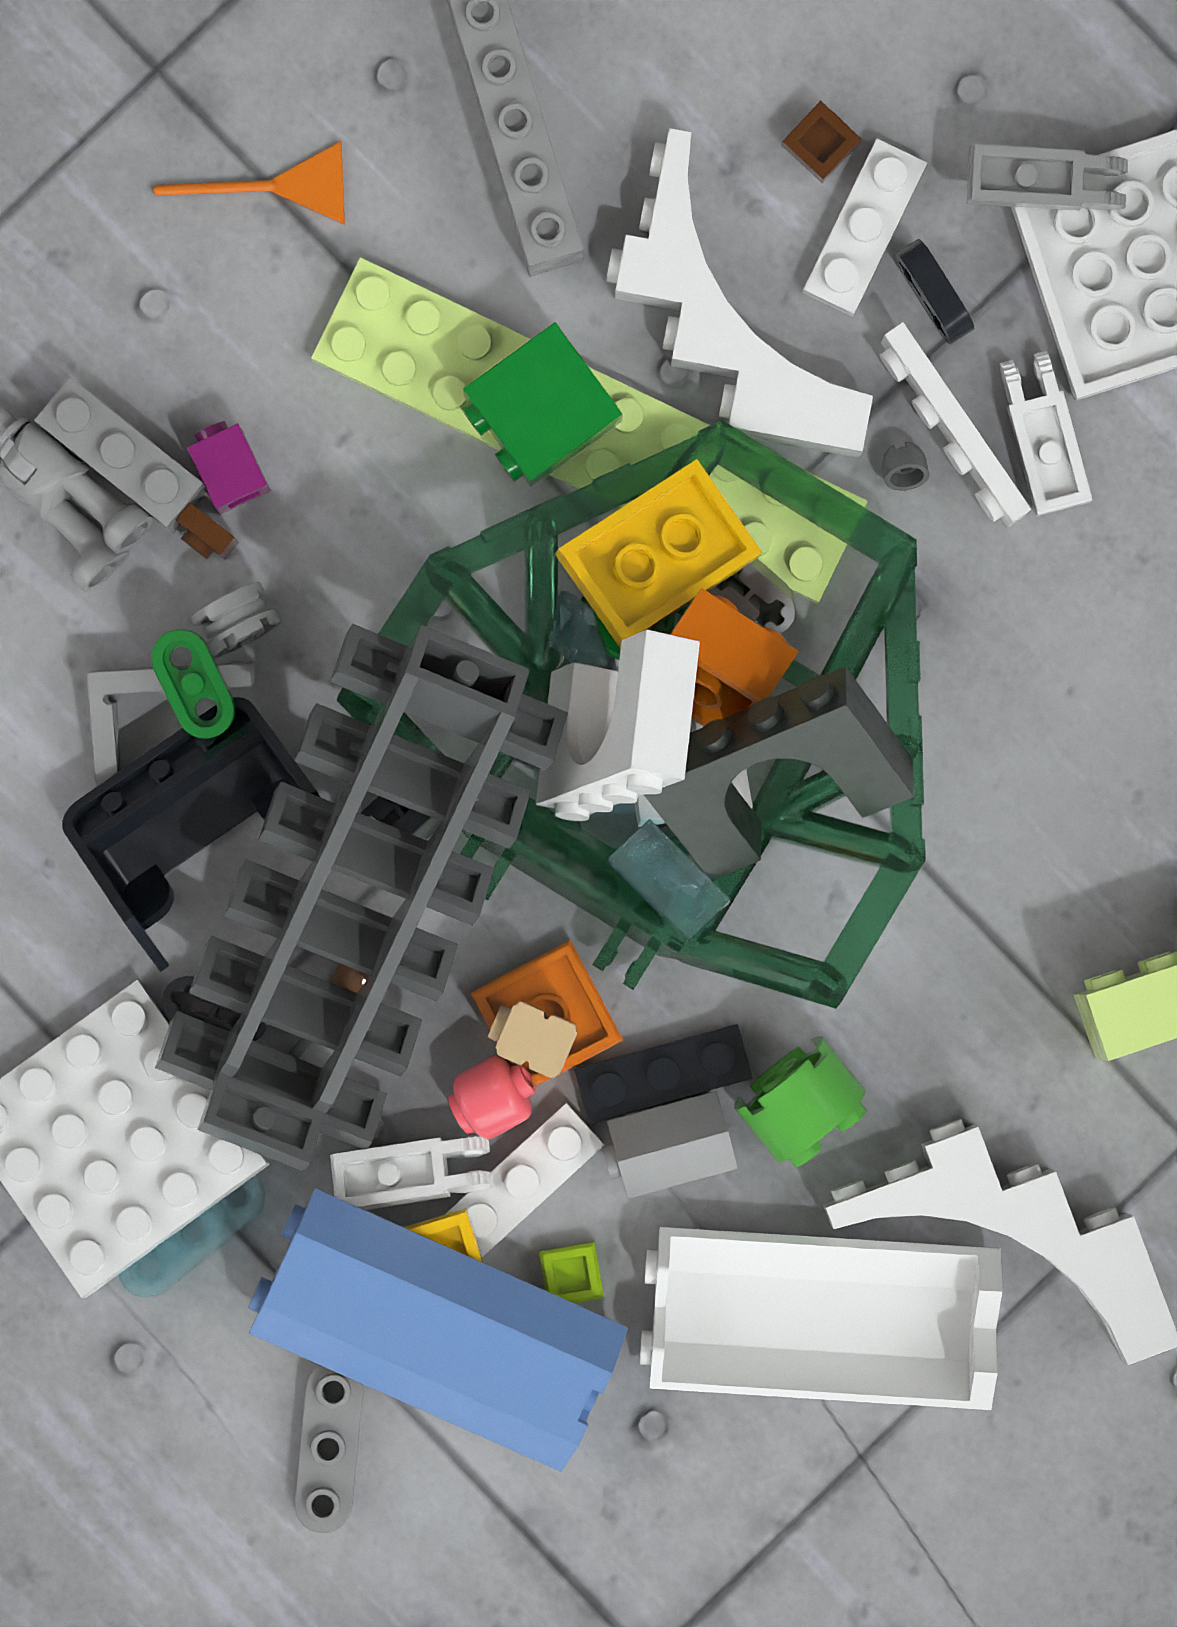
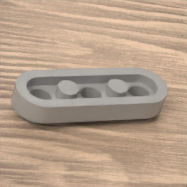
M321 1365L311 1373L305 1389L295 1511L300 1522L309 1530L317 1533H330L345 1524L353 1507L363 1384ZM337 1381L342 1384L345 1393L341 1400L331 1401L325 1397L323 1387L327 1382ZM324 1438L334 1439L339 1445V1453L332 1458L322 1456L318 1450L320 1440ZM318 1495L329 1496L334 1503L333 1511L326 1515L317 1513L313 1508V1499Z

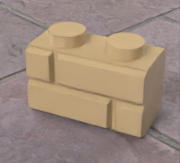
M520 1001L513 1005L512 1009L503 1005L500 1007L487 1038L497 1041L495 1048L497 1049L498 1056L519 1065L527 1061L529 1062V1069L554 1079L561 1073L578 1030L576 1023L555 1014L547 1018L545 1017V1010Z

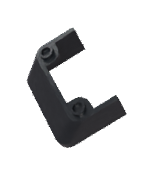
M233 697L235 717L225 732L213 738L203 739L192 736L181 728L75 801L67 809L62 820L64 834L124 924L160 972L170 965L146 929L161 920L173 905L174 891L165 875L254 813L258 812L265 821L274 791L280 782L320 797L317 790L297 763L294 762L292 756L252 702L245 698ZM217 705L207 710L200 717L204 720H212L217 714Z

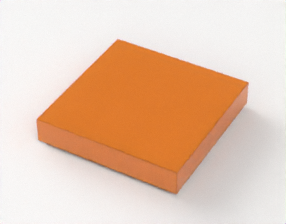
M571 940L471 992L490 1030L502 1005L512 1009L513 1005L520 1001L545 1010V1017L547 1018L555 1014L576 1023L578 1033L561 1073L623 1041ZM508 1060L513 1066L517 1064ZM525 1061L523 1063L530 1073L535 1086L551 1079L529 1069V1062Z

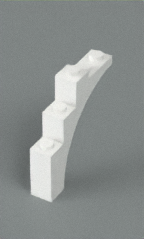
M669 128L666 144L655 142L649 176L660 178L656 199L645 197L639 231L648 232L649 237L646 239L626 235L623 250L612 248L606 282L617 284L615 299L681 311L680 318L668 316L663 349L673 351L671 362L673 367L737 378L736 385H724L719 417L729 419L728 434L860 458L863 452L873 396L830 384L790 363L756 336L727 302L706 264L692 220L688 185L691 132Z
M962 1119L930 1130L933 1140L921 1144L928 1166L919 1169L916 1160L903 1163L884 1171L887 1181L869 1188L865 1187L863 1180L849 1183L832 1190L831 1193L834 1201L823 1204L830 1226L833 1229L875 1218L923 1215L967 1221L1007 1235L1042 1255L1076 1285L1103 1321L1121 1360L1127 1365L1177 1347V1331L1134 1216L1128 1213L1118 1215L1116 1208H1110L1084 1218L1087 1228L1078 1231L1056 1171L1052 1169L1041 1171L1039 1163L1032 1164L1007 1174L1010 1184L1001 1187L979 1127L971 1125L965 1128Z

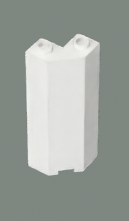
M660 1227L658 1250L647 1249L645 1284H655L653 1329L652 1331L642 1330L640 1365H651V1389L982 1410L992 1409L998 1374L996 1327L1002 1297L1001 1248Z

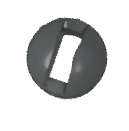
M905 442V447L896 449L895 445H892L885 452L882 469L885 484L889 488L898 491L911 490L923 485L928 480L929 469L927 459L919 446L911 442Z

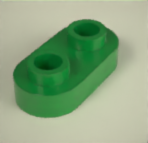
M177 629L163 634L156 641L152 649L151 662L180 725L190 735L198 738L207 739L222 734L230 727L234 720L235 702L207 643L199 634L191 630ZM180 646L186 647L192 654V662L185 669L176 667L172 662V653ZM203 698H209L217 705V714L212 720H204L197 713V704Z

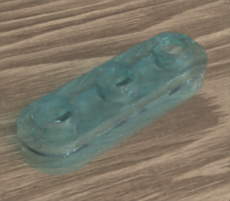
M255 1175L241 1185L247 1194V1199L243 1206L239 1208L232 1207L226 1196L191 1221L197 1222L202 1227L203 1235L199 1242L191 1244L186 1241L184 1237L185 1227H183L145 1256L120 1272L118 1276L123 1287L131 1294L139 1297H155L169 1290L260 1214L265 1203V1190L260 1179ZM146 1258H153L159 1266L157 1276L151 1280L145 1279L140 1273V1265Z

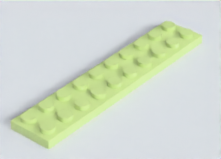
M360 257L311 359L325 368L500 451L502 448L492 434L487 431L480 436L461 410L463 406L468 404L464 397L463 388L531 339ZM590 368L622 412V423L555 470L550 476L620 509L698 459L763 552L757 559L787 583L793 593L818 604L868 501Z

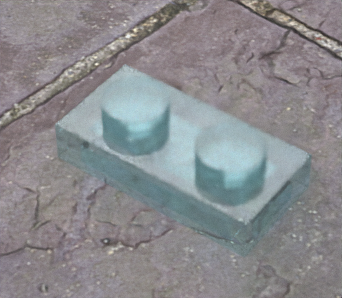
M650 819L608 859V863L688 943L730 902V899Z

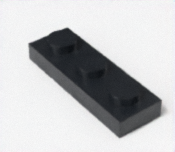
M738 1024L574 1069L589 1124L753 1079Z

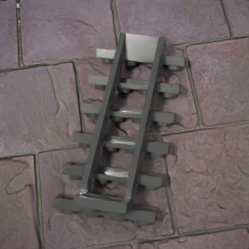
M352 623L345 635L330 682L384 705L372 724L369 725L318 703L315 704L309 714L294 762L348 784L336 802L333 803L280 782L274 791L258 840L312 862L300 880H297L245 859L239 869L223 917L277 939L266 955L262 956L212 935L204 946L189 993L242 1015L231 1031H227L176 1011L169 1024L155 1066L158 1070L210 1090L197 1130L301 1171H305L311 1163L320 1133L360 1149H367L370 1146L387 1093L349 1079L346 1075L354 1058L398 1076H402L406 1071L422 1019L385 1005L381 1001L390 983L433 1001H437L444 992L458 944L417 928L419 920L427 907L473 926L480 917L492 878L493 867L452 851L459 835L464 830L509 849L519 833L531 791L489 774L499 752L543 770H547L555 759L568 712L522 694L530 669L422 624L406 646ZM404 712L479 744L467 761L462 763L394 735V731ZM368 791L440 820L442 823L429 841L360 814L358 810ZM333 869L406 900L395 915L389 917L322 890L330 870ZM295 946H298L370 976L360 990L355 993L287 966ZM260 1022H264L335 1051L321 1068L255 1042L253 1037Z

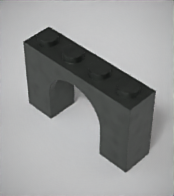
M845 666L826 675L813 677L803 685L775 697L764 698L747 709L723 719L710 721L702 728L690 732L685 780L663 787L660 794H644V796L712 881L761 860V820L732 784V780L746 768L762 761L782 758L811 763L824 770L833 778L860 816L865 818L914 797L913 758Z

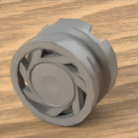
M259 581L226 594L203 607L191 617L194 626L203 625V631L208 638L207 645L214 659L253 642L281 623L275 609H268L263 599L257 600L264 591Z

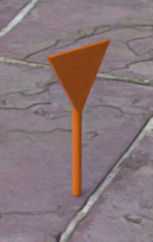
M342 141L271 180L161 184L153 187V193L156 196L270 191L345 225Z

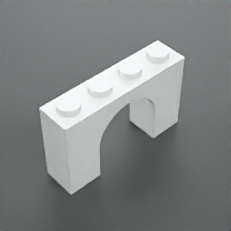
M644 630L622 640L618 671L573 662L551 672L548 704L568 712L554 761L547 770L540 768L536 805L555 808V816L562 819L585 821L589 819V814L610 812L613 810L614 805L619 803H635L638 796L660 794L663 787L685 780L700 641Z

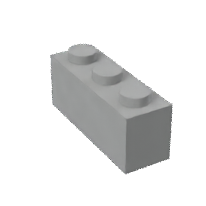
M72 377L66 380L34 420L43 430L135 504L141 506L173 534L180 527L176 519L186 506L192 503L196 507L208 492L200 480Z

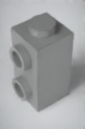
M717 1091L607 1121L613 1144L602 1146L610 1179L622 1177L628 1199L738 1169Z

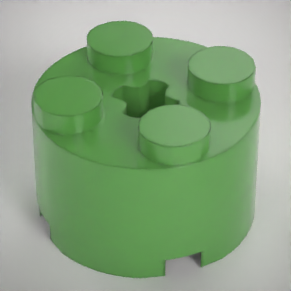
M822 1036L811 1039L817 1049L806 1054L798 1046L763 1072L750 1085L756 1095L748 1104L741 1097L734 1104L736 1112L777 1162L790 1160L796 1168L808 1162L821 1150L822 1145L818 1141L835 1127L840 1132L845 1131L858 1122L867 1112L861 1103L866 1093L865 1088Z

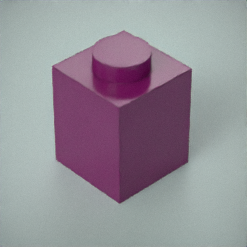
M225 421L218 422L195 434L197 443L187 447L220 515L271 491L246 436L238 423L228 428Z

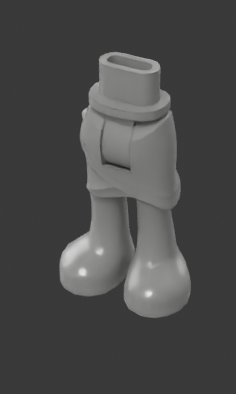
M0 404V481L6 486L12 496L23 503H27L40 515L44 522L49 521L71 542L79 554L71 576L73 581L85 593L89 592L108 578L126 560L130 554L128 549L136 545L149 531L153 523V516L141 506L127 505L113 496L85 474L90 468L87 464L73 458L50 434L31 423L26 417L16 419ZM70 496H73L101 523L103 532L68 502Z

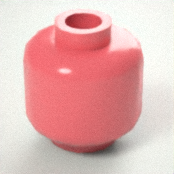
M493 1055L454 1078L453 1094L448 1096V1102L457 1122L468 1135L476 1133L482 1138L489 1140L524 1122L531 1116L532 1103L530 1095L536 1093L537 1090L530 1073L523 1064L513 1066L505 1058Z

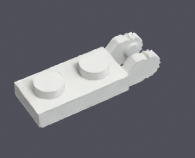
M1047 351L1036 353L1033 356L1034 373L1044 395L1042 397L1025 401L1020 373L1013 360L1002 362L999 365L1006 397L1010 404L1007 407L1035 516L1092 501L1064 391L1059 392Z
M481 1136L443 1141L439 1137L332 1154L330 1159L334 1197L363 1210L448 1198L451 1197L450 1193L486 1190L494 1187L493 1173L476 1170L448 1176L446 1158H474L487 1154V1152H490L489 1140Z

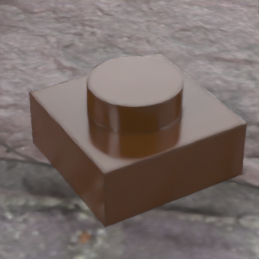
M820 100L782 141L781 146L823 183L861 143L862 138Z
M189 503L176 519L187 530L180 539L205 559H208L215 552L226 560L239 543L233 535L192 503Z

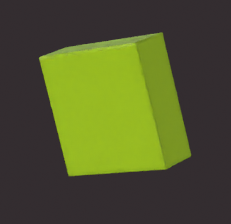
M595 1241L539 1250L545 1291L572 1303L604 1298Z

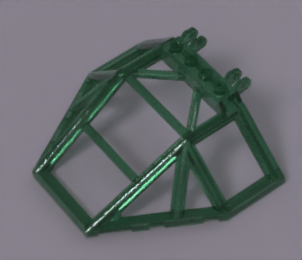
M721 420L699 430L697 435L632 465L627 463L593 479V482L565 496L560 494L482 530L480 535L452 548L447 546L430 554L378 634L407 646L421 624L427 626L445 600L492 654L530 669L522 694L548 704L551 672L573 662L578 663L594 640L590 627L592 607L584 596H582L559 629L558 558L555 556L558 550V535L636 499L696 459H698L709 477L718 465L879 563L820 675H826L846 666L856 680L884 629L886 720L913 759L914 797L889 807L890 833L816 813V811L846 797V795L824 770L804 779L812 765L811 763L782 758L774 761L752 803V810L761 820V855L772 839L879 868L824 961L716 931L756 863L712 881L708 877L696 898H693L643 867V865L691 856L676 836L613 849L584 831L580 821L556 817L555 808L552 811L545 806L536 805V800L531 797L528 799L517 839L509 849L462 830V833L469 840L462 849L461 855L473 859L481 846L499 857L493 867L494 871L485 897L486 900L490 899L510 865L614 928L592 964L599 970L604 971L606 967L611 965L619 952L618 947L625 936L643 946L644 949L638 959L633 960L624 975L625 980L622 984L634 990L656 954L660 957L676 959L690 966L836 1009L841 1004L926 860L925 839H922L924 780L922 716L919 715L918 683L921 681L920 641H917L915 568L917 567V539ZM523 550L525 633L471 576L472 573ZM691 603L675 613L683 616ZM794 659L782 678L798 687L805 684L811 678L820 675ZM342 688L337 697V702L353 718L369 725L372 724L384 705L346 688ZM403 712L394 735L444 755L407 714ZM499 752L489 774L502 779L514 757Z

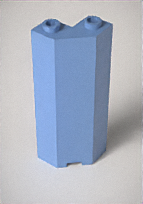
M316 1188L305 1208L295 1204L281 1233V1236L290 1239L284 1257L272 1281L261 1277L249 1303L248 1309L257 1312L249 1334L562 1472L583 1438L588 1427L586 1421L599 1392L603 1394L609 1382L628 1327Z

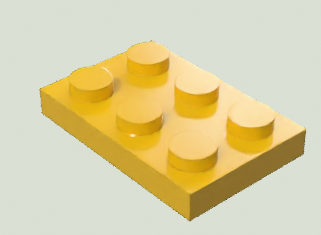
M696 459L561 546L555 553V556L621 649L622 640L653 628L691 603L701 588L709 591L756 560L763 552L698 459Z

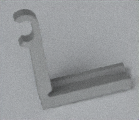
M230 661V663L217 664L228 688L249 687L256 684L254 662ZM190 665L176 666V667L181 668V669H185V668L189 667ZM153 667L96 670L87 673L96 787L120 771L117 702L109 700V694L164 691Z

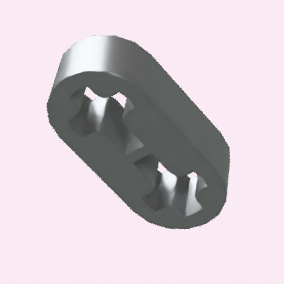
M759 559L754 560L738 571V577L744 585L733 576H730L709 590L710 594L722 596L731 601L737 607L739 613L759 626L771 628L780 634L787 630L794 621L795 598L793 591L787 583ZM756 593L769 604L776 599L780 600V613L776 614L774 611L769 610L762 615L760 613V601L754 594Z

